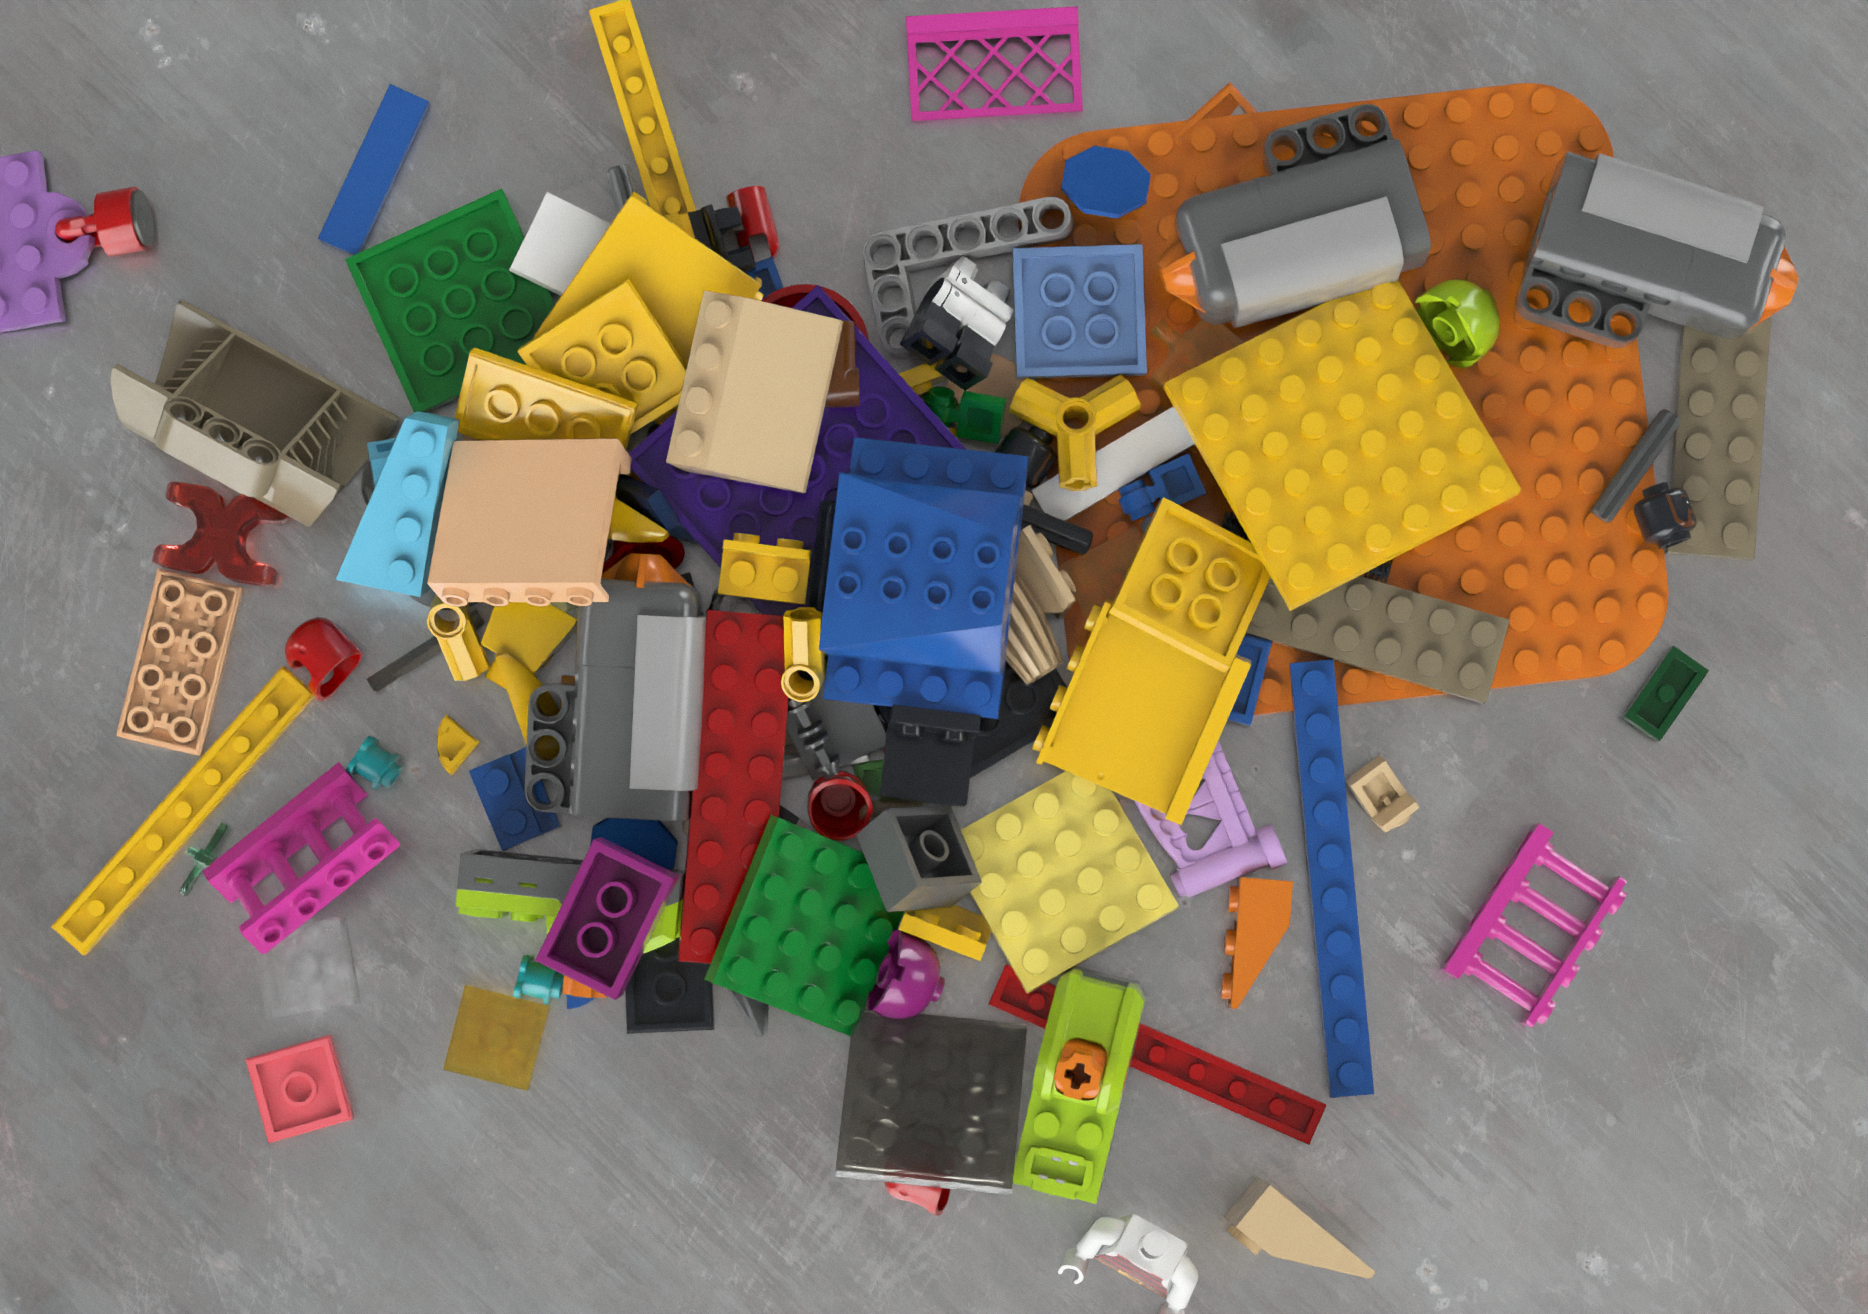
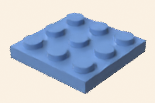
M1143 244L1013 248L1017 379H1026V377L1029 379L1113 377L1120 374L1122 376H1146Z

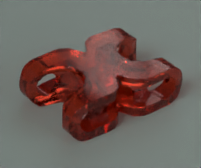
M174 481L167 484L166 499L177 506L192 510L196 516L197 529L192 539L183 545L160 544L156 546L152 562L164 568L194 575H202L209 572L217 562L219 572L233 582L261 587H273L276 585L277 571L268 564L252 560L246 550V540L251 530L260 524L283 525L289 520V516L254 497H248L243 494L235 496L226 507L224 498L210 487Z

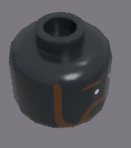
M1032 425L1029 430L1022 427H1013L994 452L1029 457L1026 487L1028 488L1038 487L1057 461L1055 451L1049 446L1054 439L1035 425Z
M1667 482L1642 490L1644 498L1634 505L1633 510L1644 541L1648 544H1657L1660 550L1691 539L1690 531L1696 527L1697 519L1687 492L1682 488L1669 489Z

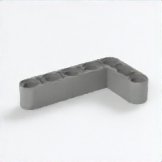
M1045 197L872 234L864 243L863 259L881 346L891 357L898 360H907L915 356L904 347L893 348L890 345L892 332L898 328L908 329L917 311L909 272L951 264L961 256L972 260L1013 251V248H1030L1059 242L1066 239L1074 227V218L1068 205L1057 197ZM1047 211H1062L1064 213L1063 224L1056 229L1043 227L1042 218ZM1009 218H1015L1022 222L1020 233L1013 238H1005L1000 235L1001 224ZM964 228H977L980 231V235L974 245L963 247L958 244V235ZM921 237H935L937 239V247L932 254L922 256L916 253V244ZM883 244L894 246L895 255L889 263H875L874 253L879 246ZM891 286L901 287L903 290L901 301L895 306L883 305V292ZM922 338L918 339L920 344H922Z

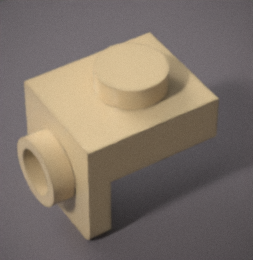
M1380 755L1345 780V783L1368 817L1384 832L1402 826L1409 820L1411 814L1419 809L1416 800L1406 792L1386 760Z

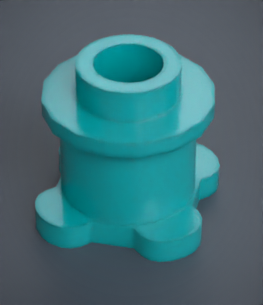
M369 735L349 762L345 771L350 775L358 773L373 784L372 789L375 791L379 790L382 786L389 789L403 769L398 764L401 756L398 753L390 754L377 745L379 742L377 738Z
M523 955L513 997L520 999V997L523 998L524 995L543 999L544 1004L549 1005L552 997L560 998L563 990L564 975L539 962L533 961V956Z

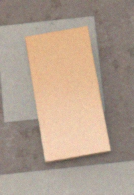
M160 568L157 569L116 733L117 737L203 756L244 592L243 588Z

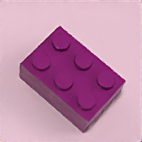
M602 837L593 839L535 961L614 1000L618 999L623 995L680 875Z

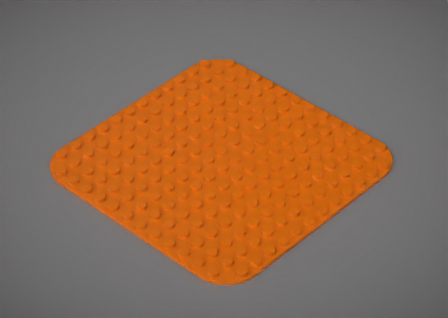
M1518 83L1203 118L1180 138L1195 155L1192 160L1181 151L1172 138L1190 120L1083 132L1062 140L1043 154L1025 180L1019 203L1045 197L1062 199L1071 211L1074 218V227L1066 239L1030 248L1143 244L1146 376H1123L1134 388L1141 407L1139 410L1095 435L1097 452L1173 407L1163 389L1165 382L1317 307H1310L1234 328L1231 322L1216 325L1205 322L1199 317L1195 307L1165 290L1159 273L1158 260L1176 220L1179 206L1192 196L1267 176L1262 159L1264 146L1271 132L1279 128L1362 104H1372L1382 109L1387 117L1393 138L1395 140L1399 139L1402 145L1431 241V249L1425 265L1401 272L1398 280L1416 310L1420 307V303H1415L1419 296L1430 288L1452 279L1470 281L1487 290L1494 297L1499 313L1500 331L1493 347L1484 357L1467 368L1447 364L1521 488L1518 495L1393 558L1386 584L1510 620L1490 689L1603 676L1626 667L1641 656L1652 644L1662 627L1668 606L1669 591L1664 549L1659 550L1657 544H1648L1644 541L1633 508L1638 501L1644 498L1642 490L1656 485L1653 463L1611 522L1606 523L1591 512L1595 502L1648 429L1638 340L1636 338L1632 343L1623 348H1612L1528 321L1517 312L1515 305L1516 295L1523 277V267L1555 169L1566 151L1593 160L1598 153L1614 158L1613 148L1603 124L1585 103L1574 95L1553 86L1537 83ZM1361 121L1355 125L1357 132L1363 136H1373L1377 133V128L1371 122ZM1319 133L1313 138L1315 144L1324 149L1331 148L1336 144L1335 139L1327 133ZM1278 145L1271 150L1274 157L1282 161L1294 157L1293 150L1286 145ZM1093 146L1129 151L1151 174L1146 204L1118 219L1083 213L1061 190L1066 160ZM1059 210L1047 211L1042 218V226L1047 229L1060 227L1064 221V213ZM1018 220L1019 233L1022 229V222ZM1532 289L1527 292L1526 299L1531 307L1541 310L1548 306V298L1543 291ZM1575 302L1569 305L1568 312L1572 320L1578 323L1589 321V309L1584 304ZM1623 316L1611 318L1610 326L1615 334L1619 336L1630 335L1631 324L1627 318ZM1442 349L1440 350L1446 361L1451 358ZM1117 376L1036 379V382L1068 398H1081ZM1071 418L1065 422L1067 427L1076 430L1086 426V423L1080 418ZM1043 430L1054 439L1049 446L1057 455L1056 463L1047 474V479L1049 480L1059 474L1057 437ZM1194 445L1165 463L1189 453L1206 494L1180 506L1221 527L1225 512L1228 511V514L1232 512L1233 516L1235 513L1198 448ZM1148 473L1135 480L1142 479L1145 486H1153ZM1119 491L1114 492L1067 520V522L1093 533L1091 546L1085 555H1080L1055 545L1058 571L1065 570L1076 588V592L1073 593L1076 600L1063 617L1069 661L1076 645L1085 648L1091 631L1084 629L1093 606L1097 605L1102 608L1106 598L1114 600L1143 538L1140 524L1147 516L1132 521L1129 514L1124 515L1118 499L1121 498ZM1159 498L1153 503L1155 509L1160 502ZM1154 512L1149 514L1148 516L1152 518ZM1272 642L1253 716L1293 711L1289 672L1290 663L1331 659ZM1334 660L1338 706L1448 694Z

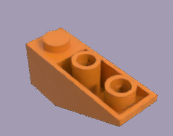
M1239 877L1237 886H1229L1227 909L1228 912H1235L1234 930L1226 929L1224 955L1232 956L1231 972L1223 973L1221 983V999H1228V1008L1238 1009L1290 926L1293 881Z

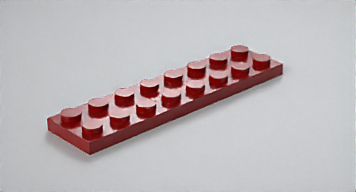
M706 610L698 789L691 791L678 961L711 964L770 815L779 817L788 696L783 691L781 685L782 675L785 672L783 616Z

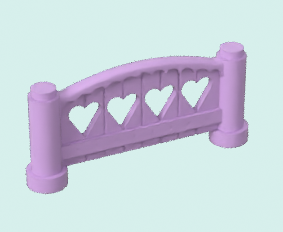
M1219 740L1203 774L1202 779L1204 782L1195 793L1186 813L1221 820L1202 848L1198 850L1189 848L1186 844L1188 833L1183 832L1179 824L1165 819V813L1135 801L1150 830L1177 865L1178 871L1171 873L1170 876L1179 898L1186 895L1190 898L1266 866H1270L1271 870L1288 864L1272 824L1255 830Z

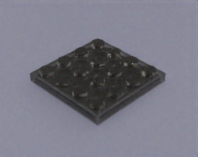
M862 1008L859 1018L852 1024L835 1177L1011 1195L1027 1025L928 1014H917L905 1019H893L878 1015L867 1008Z

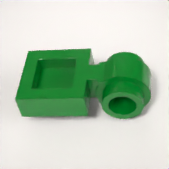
M942 386L930 388L929 393L924 396L923 402L947 428L950 427L952 422L958 423L957 437L999 444L1002 436L1007 398L964 391L959 404L958 400L954 397V391Z

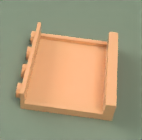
M618 439L453 441L427 584L444 603L451 606H465L468 602H485L493 606H506L509 602H527L535 606H547L550 602H569L577 606H589L592 602H608L609 595L600 582L618 475L630 473L632 458Z

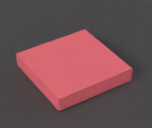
M332 1035L245 1059L268 1143L355 1119Z

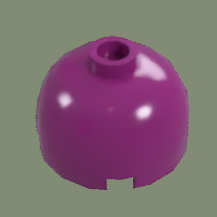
M893 930L890 939L887 941V944L890 945L889 951L880 965L873 991L868 993L866 1008L888 1018H911L924 1011L930 1001H938L944 988L945 978L940 976L941 968L937 952L924 939L901 930Z

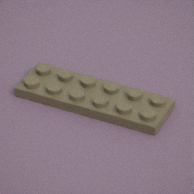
M1771 316L1748 330L1742 336L1734 339L1721 338L1681 325L1675 415L1681 422L1673 437L1670 489L1682 488L1687 492L1697 524L1690 531L1691 539L1666 548L1665 554L1748 561L1755 559Z
M1358 576L1290 611L1270 577L1245 634L1485 704L1510 620L1362 576Z

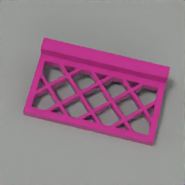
M1078 6L906 16L912 121L1083 111ZM1069 34L1070 54L1058 65L1040 48L1051 35ZM1044 36L1037 45L1028 38ZM1020 37L1033 49L1017 68L997 51L1008 38ZM1002 38L994 48L984 40ZM966 40H977L990 51L974 70L954 54ZM958 41L951 50L942 42ZM934 42L947 54L931 73L917 62L916 43ZM1035 53L1040 55L1055 69L1040 88L1036 87L1020 72ZM993 55L1012 71L1011 75L996 91L977 75ZM950 58L970 74L954 93L934 77ZM1070 60L1072 77L1063 70V67ZM917 68L927 76L919 87ZM1058 73L1072 84L1073 103L1055 104L1042 92ZM1015 76L1019 77L1035 92L1024 106H1012L1000 95ZM974 78L992 96L981 108L970 109L957 96ZM930 81L950 97L938 111L920 112L919 93ZM1038 96L1047 103L1044 105H1031ZM995 99H998L1005 106L988 108ZM952 101L962 108L958 110H945Z

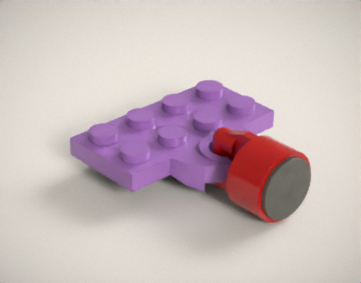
M35 150L0 157V333L66 321L60 279L77 274L90 263L88 259L93 248L102 246L110 257L148 250L154 240V224L151 209L144 193L135 186L97 193L94 199V214H89L81 205L82 203L61 193L48 192L41 152Z

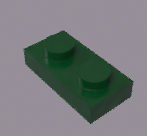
M1674 645L1671 646L1622 718L1656 742L1661 741L1709 670Z

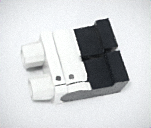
M961 256L952 262L944 273L930 282L927 289L928 292L919 305L899 345L929 366L938 362L935 370L966 391L988 377L993 365L990 362V358L1014 309L1007 305L1010 289L1001 282L990 280L983 287L973 281L978 271L977 265L968 258ZM925 338L933 344V347H923L918 342V339ZM955 362L960 363L967 368L966 373L957 371L952 364Z

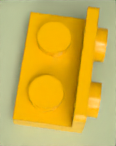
M734 533L733 541L723 540L718 594L805 605L812 552L811 550L803 549V541L778 538L777 546L759 544L760 536Z
M956 905L947 908L908 910L905 912L898 929L977 961H981L991 934V930L982 915Z

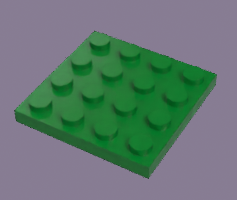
M502 188L345 259L414 412L427 413L459 398L469 354L474 348L526 365L517 351L521 346L534 338L535 333L555 305L548 289L509 271L525 237Z
M770 815L704 980L854 1038L866 1008L868 993L873 991L880 965L889 951L890 945L887 944V941L890 939L893 930H897L904 911H886L863 852Z

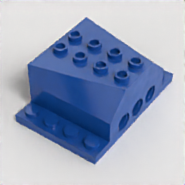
M854 438L850 474L839 473L819 650L828 655L823 694L824 700L892 707L895 704L981 715V718L999 719L1029 463L1028 456Z

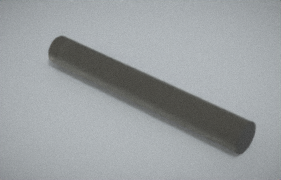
M477 609L469 613L476 629L486 624ZM431 637L367 678L375 693L379 692L442 652L437 637Z

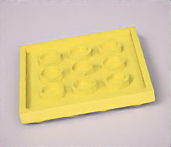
M1065 771L961 829L982 880V883L969 894L1027 994L1179 908L1177 901L1114 793L1070 772Z

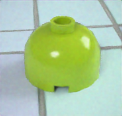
M1462 279L1444 281L1427 290L1415 302L1420 303V307L1416 311L1439 350L1442 349L1451 357L1446 362L1452 366L1460 368L1472 366L1489 352L1498 337L1500 319L1495 299L1490 292L1470 281Z

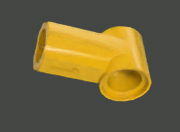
M436 594L431 602L427 624L431 633L437 637L454 680L466 681L479 676L490 668V662L469 614V602L465 606H451L444 603ZM442 608H450L457 612L459 618L455 621H445L440 618L437 611Z
M811 607L787 610L783 616L785 672L782 675L781 685L785 694L798 702H807L815 698L826 677L827 660L824 657V653L819 650L823 612H819ZM803 670L808 672L813 677V680H804L798 675L797 671Z

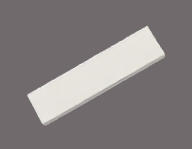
M1173 406L1096 452L1097 487L1089 488L1086 491H1069L1065 488H1059L1058 474L1031 490V493L1034 494V498L1042 512L1067 521L1118 491V489L1145 475L1149 470L1162 465L1194 446L1195 443Z

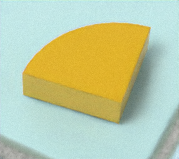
M446 714L438 728L437 751L443 767L453 776L481 742Z

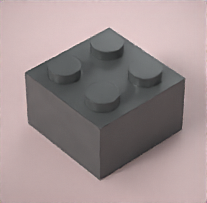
M951 806L886 809L856 834L887 912L952 907L982 883Z

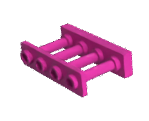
M339 762L202 871L207 881L228 902L232 904L235 900H240L250 918L239 926V931L261 954L269 952L400 846L397 838L378 818H374L367 823L355 805L367 794L352 775L345 771V768ZM342 816L354 835L333 851L321 832ZM305 844H308L319 863L298 878L287 859ZM273 871L285 890L264 906L254 891L253 886Z
M1540 823L1533 824L1439 969L1453 979H1459L1463 973L1467 976L1473 974L1527 1009L1520 1023L1527 1027H1533L1536 1022L1544 1024L1556 1006V1002L1551 1000L1560 985L1567 988L1580 968L1575 961L1583 949L1587 951L1592 950L1603 933V929L1598 927L1607 912L1614 915L1627 896V893L1622 890L1627 881L1622 877H1613L1607 886L1552 850L1554 845L1548 841L1554 832ZM1533 864L1538 867L1542 864L1598 900L1585 922L1529 887L1530 881L1525 879ZM1510 900L1514 903L1521 901L1574 936L1561 959L1505 923L1507 918L1501 914ZM1486 937L1491 940L1495 937L1551 973L1537 995L1481 959L1483 954L1478 952V949Z

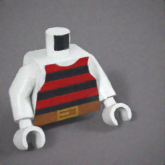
M1135 1214L1119 1218L1105 1216L1097 1219L1077 1243L1076 1248L1065 1251L1058 1270L1060 1275L1067 1268L1076 1270L1073 1283L1077 1284L1084 1278L1089 1259L1094 1258L1165 1298L1167 1302L1162 1304L1157 1314H1185L1183 1309L1186 1308L1199 1278L1197 1267L1187 1257L1188 1244Z

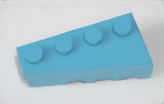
M420 411L405 417L335 580L421 597L432 589L427 582L453 441H456L459 419Z

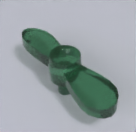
M223 822L220 823L205 849L201 848L197 851L190 846L185 854L194 859L192 863L195 866L179 890V893L184 897L191 892L201 871L213 863L216 856L212 854V851L228 827Z

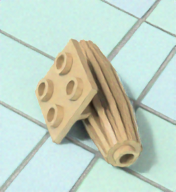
M1030 525L1022 529L1020 533L1006 661L1027 685L1042 678L1064 663L1045 614L1054 613L1059 620L1067 614L1076 600L1073 596L1076 588L1070 576L1063 569L1057 570L1050 559L1053 551L1049 542L1042 533L1035 534Z

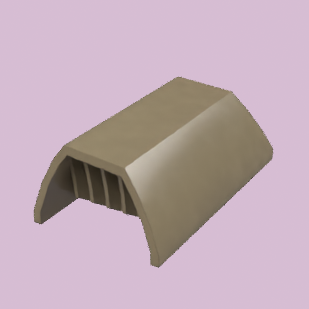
M182 299L176 305L168 342L155 384L119 364L113 367L110 375L113 403L118 419L125 428L155 443L162 451L243 495L258 499L309 528L369 459L367 443L385 440L394 430L399 420L398 416Z

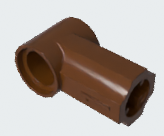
M841 320L843 321V326L824 408L860 407L859 368L855 366L856 332L854 321Z

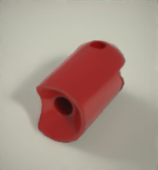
M749 186L731 192L726 196L728 208L738 207L745 229L744 232L735 234L738 246L741 248L749 245L753 256L749 237L765 233L771 257L774 260L778 255L780 245L765 188L763 186Z

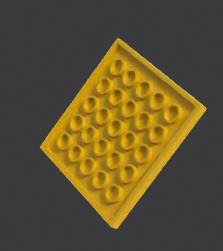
M1399 280L1327 301L1164 383L1163 389L1290 611L1518 495L1521 491L1519 484Z

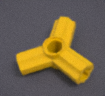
M1121 374L1081 398H1068L1026 377L1014 395L1009 407V413L1057 437L1059 488H1065L1069 491H1086L1089 488L1097 487L1095 435L1139 410L1141 403L1130 382ZM1071 418H1080L1086 423V426L1076 430L1067 427L1065 422Z

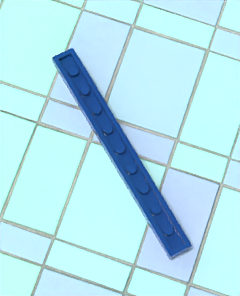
M1334 659L1290 663L1289 672L1329 1097L1374 1094Z

